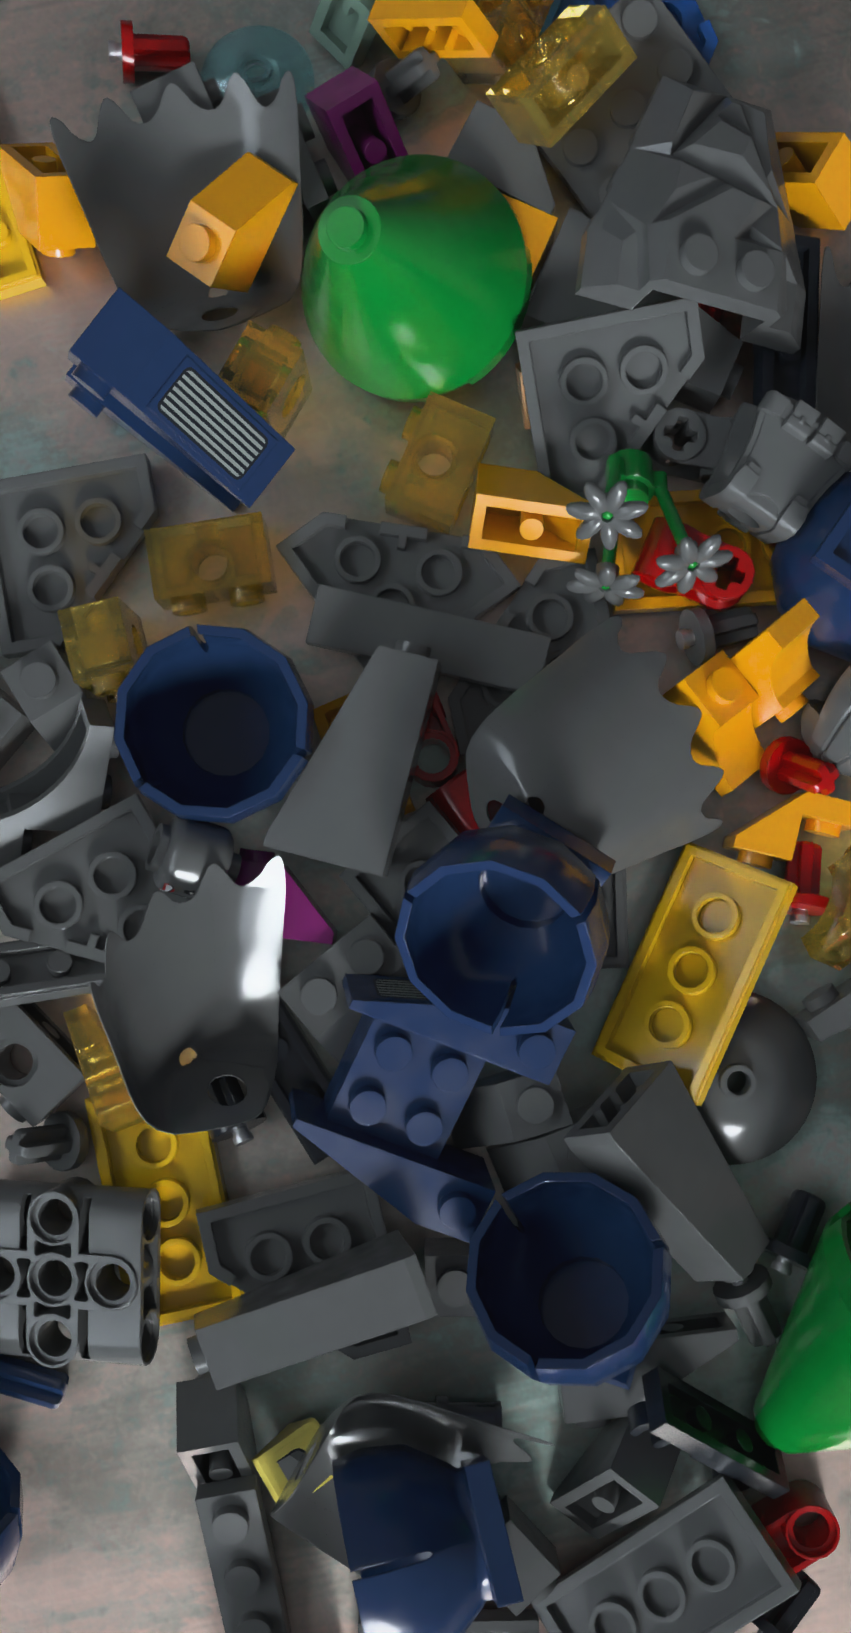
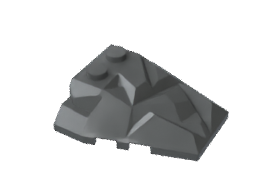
M663 76L657 83L628 142L630 147L620 167L612 174L605 188L607 194L597 214L591 218L582 235L575 295L632 310L652 290L741 314V341L793 355L801 347L806 291L771 110Z

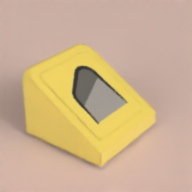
M311 1417L289 1423L251 1460L275 1503H277L300 1458L320 1427L319 1422L315 1418ZM330 1475L321 1485H319L314 1490V1492L320 1487H322L324 1484H326L328 1481H330L333 1478V1475Z

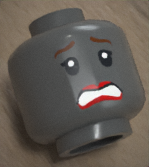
M175 817L168 825L160 823L156 828L148 848L145 868L153 872L154 884L158 889L191 899L196 894L205 871L211 863L218 864L235 883L240 871L242 856L234 853V840L229 829L211 822L192 821Z

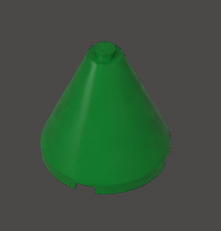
M414 154L388 159L369 167L347 182L333 196L317 219L305 249L301 275V297L306 322L314 342L321 354L341 376L352 384L379 397L398 402L418 403L439 400L441 395L452 392L467 383L473 385L500 362L516 339L515 330L522 327L528 309L532 285L530 250L526 247L523 232L517 219L518 216L501 192L485 176L459 161L436 155Z
M851 1202L830 1217L825 1224L754 1402V1423L759 1436L768 1446L779 1449L787 1454L851 1449Z

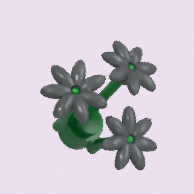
M624 449L608 456L605 466V493L594 482L587 481L584 485V492L588 502H571L567 504L566 511L569 515L584 520L576 530V538L581 540L588 539L600 531L601 541L604 545L602 562L596 565L595 573L585 569H575V578L577 580L566 583V588L569 591L584 593V601L586 603L598 602L605 596V599L610 604L619 607L623 605L624 598L638 599L644 596L645 591L636 587L640 581V576L634 574L619 576L620 567L615 564L619 533L632 539L642 537L641 527L632 519L646 513L649 508L648 503L653 496L657 497L677 545L674 554L663 555L656 559L657 565L666 570L656 578V586L663 588L677 583L678 591L681 594H685L693 588L696 577L705 583L716 582L718 574L715 567L726 564L733 557V553L730 550H718L722 543L719 534L711 536L700 546L691 537H688L668 490L667 473L665 471H653L652 458L646 452L639 449Z

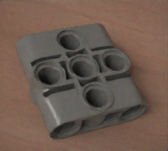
M78 1176L67 1178L60 1183L0 1179V1354L33 1357L40 1365L49 1368L62 1367L71 1360L147 1366L152 1362L157 1350L160 1330L161 1204L159 1193L155 1188L95 1185L88 1179ZM59 1200H62L69 1206L72 1211V1221H69L62 1215L59 1209ZM3 1257L12 1264L15 1276L5 1268ZM58 1261L68 1266L71 1271L72 1280L62 1275L59 1270ZM114 1264L126 1270L129 1275L130 1285L118 1279L115 1274ZM58 1322H61L68 1328L71 1339L61 1333Z

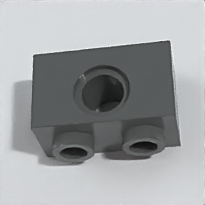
M35 1002L0 1008V1093L2 1094L0 1096V1104L15 1120L22 1123L27 1120L34 1127L53 1114L98 1070L92 1061ZM15 1044L23 1045L32 1055L33 1065L29 1074L17 1071L11 1063L10 1053Z

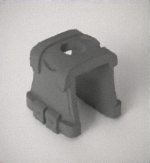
M770 390L766 392L758 406L746 402L740 405L730 421L732 426L720 460L711 477L701 489L699 499L710 507L719 509L717 514L726 522L744 533L749 532L764 544L785 541L800 529L807 514L823 493L844 473L851 470V442L845 436L846 431L829 418L821 417L819 411L801 399L797 401L778 391Z

